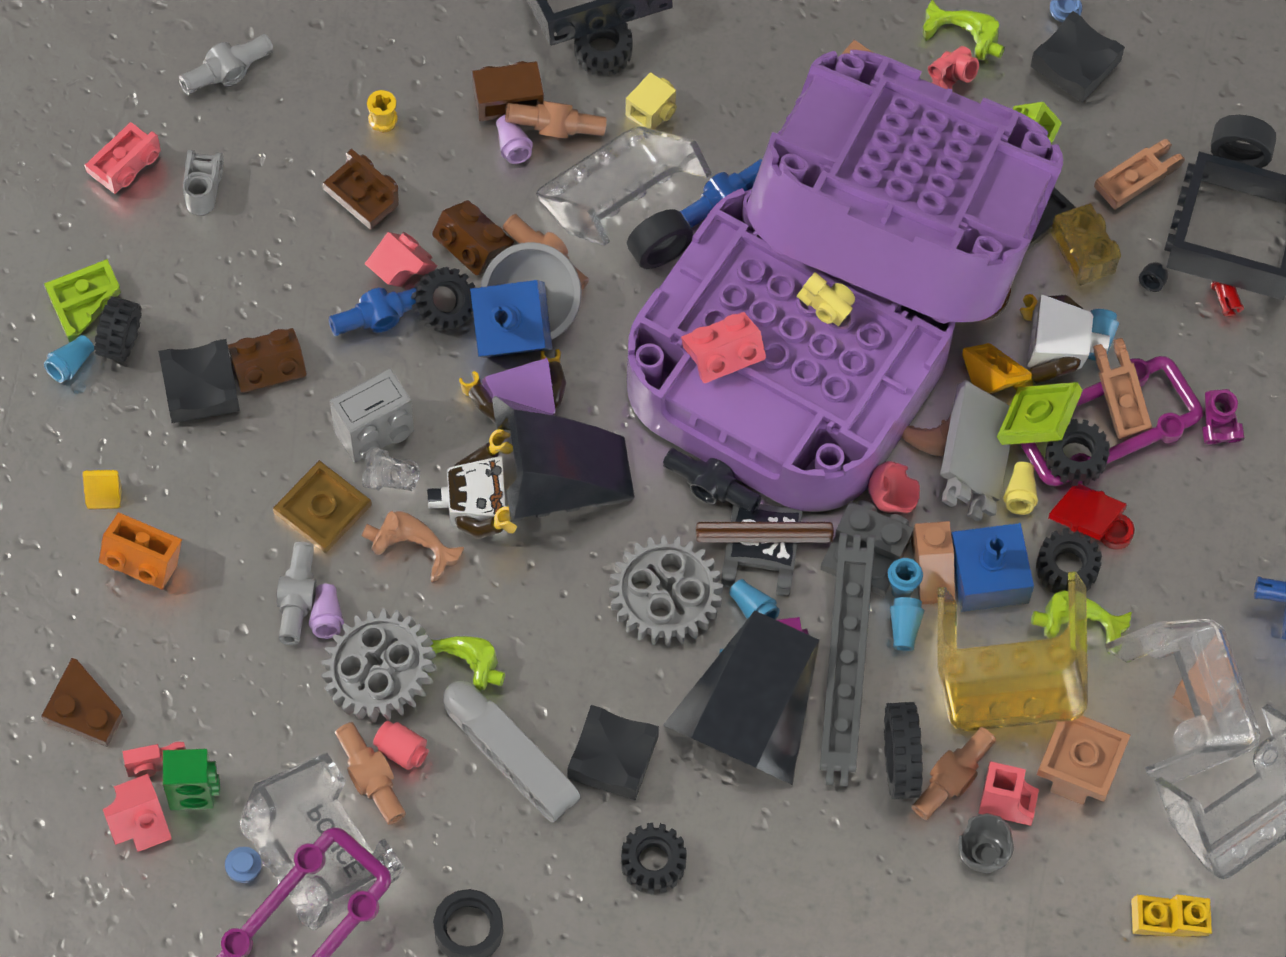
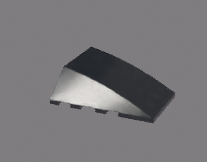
M498 396L492 398L496 428L510 430L517 479L506 491L511 522L522 521L524 517L534 515L536 518L549 516L552 512L562 510L572 512L585 506L592 505L594 508L632 501L635 498L624 436Z
M754 610L663 726L793 785L820 640Z

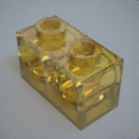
M1091 203L1054 216L1051 234L1079 286L1115 274L1119 259L1121 258L1119 246L1115 240L1111 241L1103 216L1100 213H1096ZM1075 228L1085 229L1087 232H1080ZM1089 255H1097L1101 259H1093Z

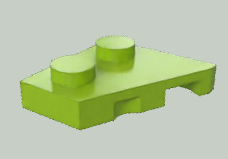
M108 259L44 283L46 292L69 343L74 341L103 312L105 305H107L111 297H117L121 293L120 286Z

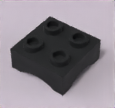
M1072 11L1057 31L1033 52L1030 67L1082 103L1121 62L1125 47L1116 40H1111L1095 31L1082 16Z
M226 339L216 340L204 346L191 349L158 351L172 423L240 411Z
M591 705L578 744L567 768V778L636 800L659 737V726L629 720L608 712L603 708Z

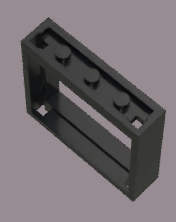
M527 0L550 46L673 8L672 0H594L553 13L547 0Z
M1199 151L1196 163H1188L1183 182L1189 183V187L1182 186L1177 205L1183 208L1182 211L1175 210L1170 229L1176 230L1175 235L1168 234L1164 250L1169 251L1170 255L1166 268L1284 300L1286 296V239L1279 267L1185 242L1201 181L1286 204V175Z

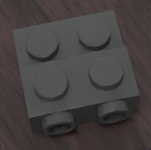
M861 500L856 504L850 501L836 529L835 537L821 563L820 570L836 576L840 533H847V547H853L854 534H861V548H867L866 541L868 535H875L871 592L885 597L890 586L888 569L894 561L904 557L911 542L914 528L910 527L909 521L901 515L891 514L890 517L877 513L876 506L870 502Z

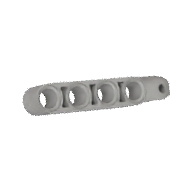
M460 680L448 685L443 695L444 708L447 714L544 817L554 823L568 808L570 809L581 799L578 790L569 779L494 702L488 700L470 682Z

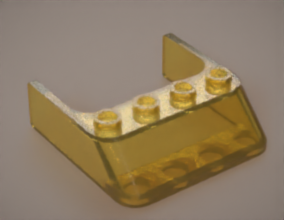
M1076 571L1068 572V627L1059 637L1045 640L957 649V603L946 587H938L937 669L948 718L956 729L960 731H975L980 727L995 729L1071 721L1078 719L1084 714L1088 705L1086 586Z

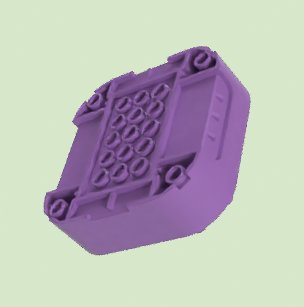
M851 50L849 54H841L839 57H837L838 55L835 51L818 57L812 63L801 94L797 98L793 110L786 117V122L777 134L772 132L747 202V215L754 230L770 245L775 253L786 255L930 316L937 322H974L994 315L1002 307L1062 170L1063 155L1059 145H1051L1047 137L1048 131L1028 116L984 97L980 104L952 92V89H944L920 78L922 71L886 56L868 51Z
M743 188L721 199L713 207L693 235L692 242L659 289H655L635 318L628 340V397L635 414L652 432L705 462L710 458L724 462L734 472V478L786 507L801 511L821 512L833 510L847 505L850 501H854L868 488L873 471L877 466L886 462L901 439L905 428L910 425L941 378L947 364L955 322H937L930 316L786 255L775 253L770 245L752 227L747 215V202L751 190L744 192ZM814 272L825 279L828 286L832 287L835 283H841L847 286L855 296V302L851 306L853 308L839 327L833 322L827 324L821 321L816 315V309L810 305L807 306L796 297ZM745 312L761 331L766 354L765 360L708 383H703L699 376L697 364L683 348L681 336L693 332L696 328L706 327L724 320L729 315Z

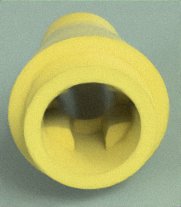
M1018 462L1014 465L1013 474L1003 497L1006 508L1018 515L1031 513L1038 503L1034 477L1035 468L1029 462Z

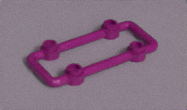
M1158 356L1147 361L1140 358H1132L1130 361L1134 363L1140 387L1147 383L1150 374L1161 369L1164 370L1189 412L1181 416L1175 413H1165L1160 416L1155 428L1110 447L1107 464L1159 440L1164 443L1177 442L1185 428L1196 424L1202 418L1203 408L1172 359L1166 356ZM1101 382L1083 389L1076 407L1105 395ZM1035 442L1020 444L1040 479L1049 486L1064 484L1060 482L1061 476L1055 478L1051 474L1052 470L1047 468L1046 460ZM1078 453L1070 459L1084 462L1091 457L1084 453Z
M336 827L327 829L314 844H303L296 850L294 854L295 866L240 929L232 928L225 932L221 939L222 951L216 957H246L253 949L252 937L306 874H315L323 869L326 862L325 852L334 842L349 853L377 880L367 892L359 891L350 897L347 905L349 913L311 957H330L360 922L371 921L377 916L380 907L378 900L384 895L391 884L390 872L385 865L345 830Z

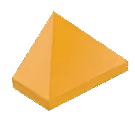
M991 343L963 348L962 355L972 384L989 394L1031 379L1032 373Z

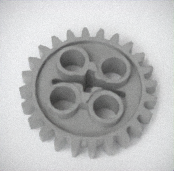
M662 535L660 544L657 545L651 537L648 538L646 548H643L639 543H635V555L628 551L623 552L625 563L616 561L615 571L617 573L610 575V584L614 586L609 587V597L615 598L611 601V610H620L617 613V621L623 622L628 620L626 632L629 633L637 628L639 629L638 640L641 641L649 634L651 635L652 645L657 643L659 637H664L666 646H670L672 637H677L678 641L684 644L686 633L696 639L698 637L697 627L706 631L709 629L707 618L714 620L717 618V610L715 608L721 607L722 598L718 595L723 593V584L717 583L720 581V571H712L715 560L703 561L705 549L694 553L692 541L685 547L680 546V537L677 536L673 544H668L666 536ZM666 565H675L679 568V570L676 572H668L665 571L663 567ZM653 567L657 572V576L648 568ZM644 581L650 586L646 589H638L634 584ZM672 590V598L670 597L668 591ZM686 592L696 593L699 597L693 600L685 599L682 596V594ZM675 605L684 614H679L675 609ZM656 609H664L669 614L664 617H658L652 612Z
M382 609L379 618H376L370 610L367 613V620L364 622L356 615L353 628L346 624L342 625L345 631L343 637L333 634L332 637L337 643L336 647L330 646L325 648L332 657L322 660L323 666L326 670H329L322 674V678L328 683L325 689L330 696H333L332 700L338 707L342 706L347 715L354 712L355 716L361 721L368 714L371 721L376 722L379 713H382L388 721L391 719V711L395 709L402 716L404 715V704L407 703L415 708L416 703L413 697L416 694L426 696L421 687L422 684H433V680L427 674V672L437 669L431 659L437 656L433 648L430 647L433 642L427 634L425 635L426 631L421 624L416 625L411 616H407L404 619L397 610L391 618L386 609ZM381 639L377 646L370 647L372 642ZM409 655L405 662L397 664L402 656ZM361 667L357 674L349 676L354 668ZM388 683L384 691L376 693L381 685Z

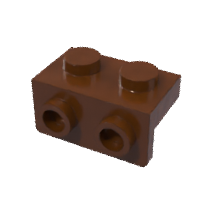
M350 149L346 153L347 162L323 182V190L371 230L399 205L398 185L392 177L386 174L382 175L375 169L372 161L367 156L359 155L353 149Z
M469 200L443 210L432 232V236L476 276L483 273L489 260L513 246L515 242L501 227L492 222Z
M294 328L286 330L277 329L267 335L255 338H242L236 343L228 344L230 358L242 393L302 378L307 375L301 347Z

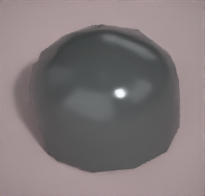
M989 813L970 818L966 830L959 836V853L962 861L971 870L988 874L1003 868L1010 860L1014 851L1010 826L1000 816Z

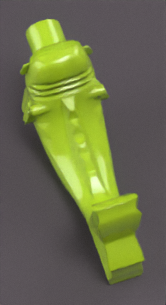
M931 0L928 8H926L927 21L923 26L925 41L932 38L941 26L954 24L966 29V31L971 32V35L974 36V41L977 43L975 58L984 60L988 55L997 58L1002 57L1005 46L997 44L999 22L994 17L967 10L944 11L936 5L934 0Z
M1061 591L1055 593L1045 607V613L1033 611L1031 625L1044 627V636L1053 639L1059 633L1061 625L1068 623L1069 620L1074 618L1099 621L1105 627L1107 652L1111 654L1119 646L1121 634L1130 627L1132 612L1115 616L1087 597L1070 591Z
M456 636L439 640L431 639L433 644L430 647L433 648L436 654L440 652L454 654L457 657H461V659H465L470 664V668L474 671L473 685L479 691H485L488 683L498 686L503 685L505 673L494 670L498 660L495 649L489 641L470 636Z

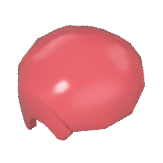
M887 461L877 466L873 471L868 484V491L874 505L879 510L887 514H908L916 508L920 498V485L917 480L907 476L906 470H908V466Z

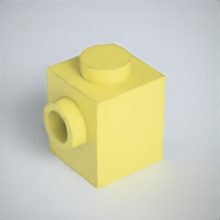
M650 72L626 97L625 116L652 133L663 120L668 121L675 113L677 108L676 89L668 80L658 78Z

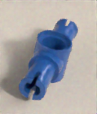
M759 159L738 174L732 173L728 175L726 172H721L713 176L705 184L701 198L680 211L691 229L705 220L713 207L730 193L743 188L744 192L752 189L762 159Z
M375 288L361 296L355 308L328 317L333 335L338 336L361 327L363 329L371 328L375 333H382L392 329L399 323L403 313L413 310L412 305L416 304V300L411 299V296L417 289L412 288L399 293L395 291L388 293L385 288Z

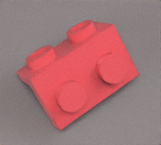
M130 122L85 164L86 172L112 193L116 194L122 187L129 186L142 168L146 165H151L157 159L161 152L158 135L153 131L147 135Z
M745 312L729 315L724 320L706 327L696 328L693 332L681 336L683 348L697 364L699 376L703 383H708L763 361L766 358L761 331Z

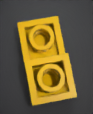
M1137 894L1131 899L1133 934L1177 937L1209 936L1212 934L1209 898L1177 894L1169 899Z

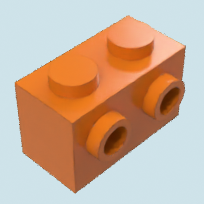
M118 512L103 534L98 563L162 590L177 567L182 539Z

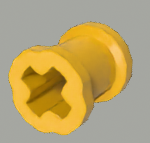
M375 91L367 99V108L370 112L368 116L369 125L373 130L382 133L394 129L398 121L397 112L395 111L397 106L396 98L389 91Z

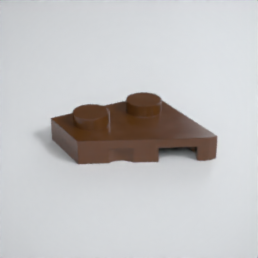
M71 658L41 717L43 722L108 747L123 718V714L79 661Z

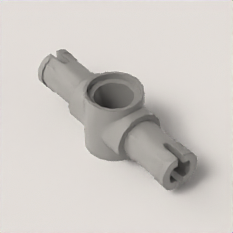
M263 34L243 45L237 44L232 47L227 42L219 43L208 51L203 65L179 76L180 85L187 95L211 83L215 85L222 82L225 86L235 85L245 77L247 68L250 67L251 63L273 53L272 42L266 34Z
M296 542L294 544L290 569L286 571L285 576H280L278 582L277 607H280V612L283 614L279 640L287 645L299 644L303 617L307 616L308 610H312L316 595V579H313L314 576L311 573L314 546L308 542Z

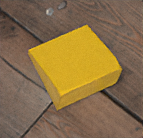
M83 471L86 507L88 509L120 508L122 485L118 471Z

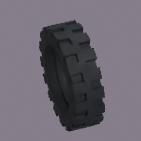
M915 702L886 703L884 753L886 756L887 784L891 799L920 798L922 793L923 754L921 728H919L920 720Z

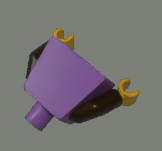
M555 349V358H547L543 350L538 361L486 376L482 379L483 385H481L476 371L472 372L474 379L472 383H464L462 378L459 379L462 392L466 396H470L477 408L495 424L492 402L494 396L555 414V409L561 405L566 387V379L560 364L561 351L559 349Z

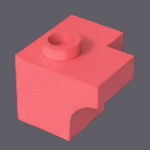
M388 232L365 262V265L384 282L398 287H403L412 275H425L434 271L437 267L431 260L432 256L419 245L417 240L405 232L402 234Z
M990 761L978 814L989 813L1000 816L1003 820L1031 826L1039 789L1025 781L1026 769Z
M148 774L114 786L116 798L111 805L102 810L115 845L133 839L137 852L172 839Z

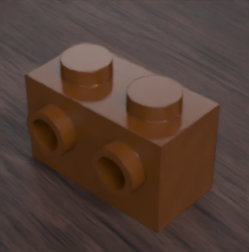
M520 61L513 65L501 67L486 66L480 70L472 71L473 92L479 121L499 119L501 116H504L508 103L537 107V104L544 103V93L537 61Z

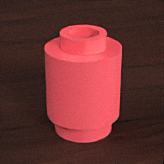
M388 720L383 723L373 740V745L378 747V751L406 770H410L414 766L420 767L429 752V749L426 748L427 740L399 722L392 723Z

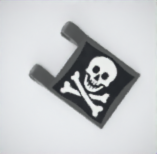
M760 504L755 513L751 515L733 505L731 522H801L803 511ZM727 542L721 584H723V587L731 588L736 580L738 565L779 571L776 594L789 596L798 542Z

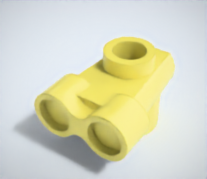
M814 272L796 297L807 306L810 305L816 309V315L821 321L827 324L833 322L839 327L853 308L851 306L855 302V296L847 286L841 283H835L832 287L826 284L827 281Z

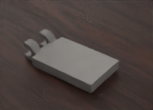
M964 381L957 384L940 472L941 476L948 479L941 502L954 507L957 505V499L966 503L970 501L971 493H973L967 516L980 521L982 520L983 513L989 516L996 515V501H999L1001 498L1010 444L1001 445L997 435L1010 405L970 382Z

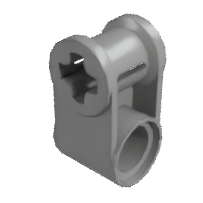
M188 150L183 192L186 208L192 214L205 215L213 210L218 185L222 178L223 153L217 152L215 155L196 154L195 150Z

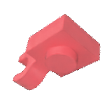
M174 742L169 746L159 748L158 744L122 751L128 777L135 776L138 778L146 774L151 777L157 771H162L163 750H185L184 742Z

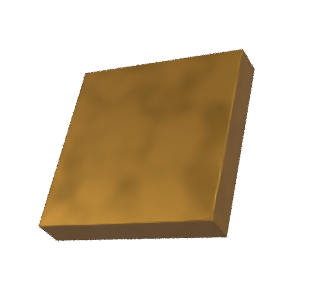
M319 460L273 507V512L320 550L327 553L372 506L371 499Z

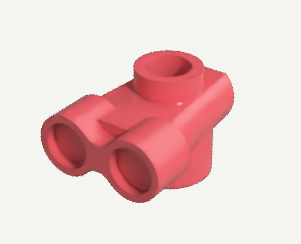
M960 46L953 52L946 51L940 58L928 66V73L932 77L933 84L944 89H953L952 85L958 80L969 83L976 77L979 70V61L977 58L972 57L969 48Z

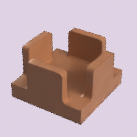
M1063 708L1037 775L1052 781L1053 784L1050 791L1061 797L1082 805L1085 803L1087 796L1104 802L1131 735Z

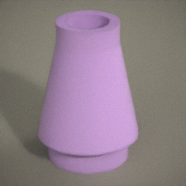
M505 115L501 116L496 122L501 155L511 164L523 163L532 155V141L518 124L505 122Z
M321 584L315 590L316 595L309 619V627L315 636L328 639L333 638V634H340L344 620L337 598L336 587L331 584Z

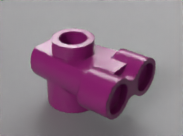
M1229 389L1205 392L1206 426L1202 428L1204 444L1235 443L1245 440L1243 424L1238 423L1235 413L1238 408V400ZM1215 406H1219L1223 412H1220Z

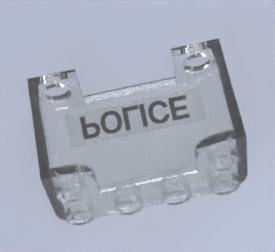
M328 753L254 784L242 812V819L240 820V828L244 836L251 839L259 851L261 862L265 867L270 868L278 884L295 866L294 854L296 850L303 844H314L323 832L333 827L345 830L383 865H385L384 856L390 866L387 869L391 875V883L395 882L404 869L403 865L385 839L380 840L374 852H372L338 801L346 780ZM326 770L329 772V774H330V776H331V778H332V783H333V785L331 784V782L329 781V779H328V777H327ZM336 842L325 852L326 862L323 869L315 874H306L287 896L296 908L300 922L312 930H317L348 911L347 905L350 897L359 891L367 892L377 880L376 877Z

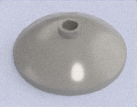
M535 242L513 245L502 251L492 260L484 273L481 287L532 280L545 282L551 339L553 340L570 327L578 314L582 298L579 275L571 261L563 253L551 246Z

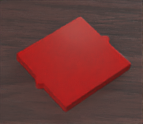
M1078 483V486H1072L1051 510L1048 519L1069 527L1073 532L1079 531L1100 541L1126 510L1127 504L1105 495L1104 491H1096Z

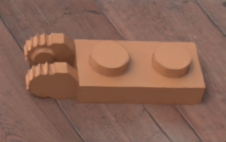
M1163 139L1149 149L1147 147L1099 177L1095 181L1094 187L1111 207L1116 210L1164 179L1166 175H1170L1182 166L1185 158L1179 153L1161 163L1158 159L1165 155L1172 146L1168 139Z
M1123 338L1113 340L1114 351L1121 365L1119 367L1110 368L1107 352L1103 345H1095L1093 350L1097 366L1100 370L1098 374L1117 438L1121 439L1150 430L1152 425L1134 363L1130 361Z

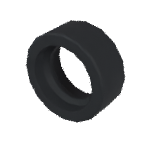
M1240 114L1228 115L1219 119L1215 124L1211 140V153L1218 157L1262 168L1272 161L1276 144V132L1271 125L1256 117Z
M669 209L645 219L631 232L626 243L629 251L641 268L654 269L669 263L682 254L692 242L694 234L682 213L675 209Z
M473 889L456 891L445 897L436 909L433 919L435 940L442 953L447 957H490L500 946L503 936L502 913L495 900L484 892ZM464 907H474L482 910L490 921L489 934L485 940L473 946H462L452 941L447 933V922L454 911Z

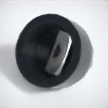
M1158 262L1149 263L1139 274L1140 284L1152 292L1161 291L1168 279L1167 269H1164L1163 265Z

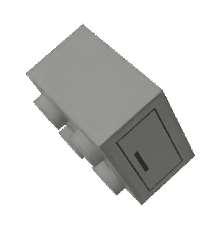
M391 368L330 400L334 432L354 463L362 458H372L381 448L392 442L399 443L404 441L414 431L411 399Z

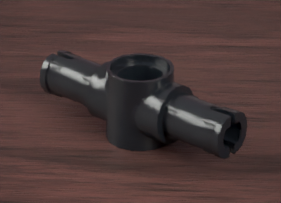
M671 448L664 458L663 467L686 478L693 494L703 502L715 504L717 500L722 503L728 501L751 515L758 509L761 503V495L738 484L737 479L734 478V472L724 462L715 458H710L707 462L703 460L696 461L674 448Z

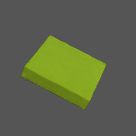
M1079 383L1018 387L997 435L1001 445L1062 440L1083 391Z

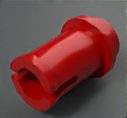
M1212 281L1210 287L1217 293L1224 316L1236 315L1234 309H1237L1238 313L1244 310L1236 287Z

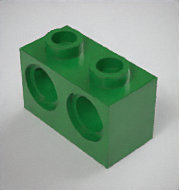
M207 749L163 750V787L170 810L214 808V796H220V776L217 774L216 761H210Z

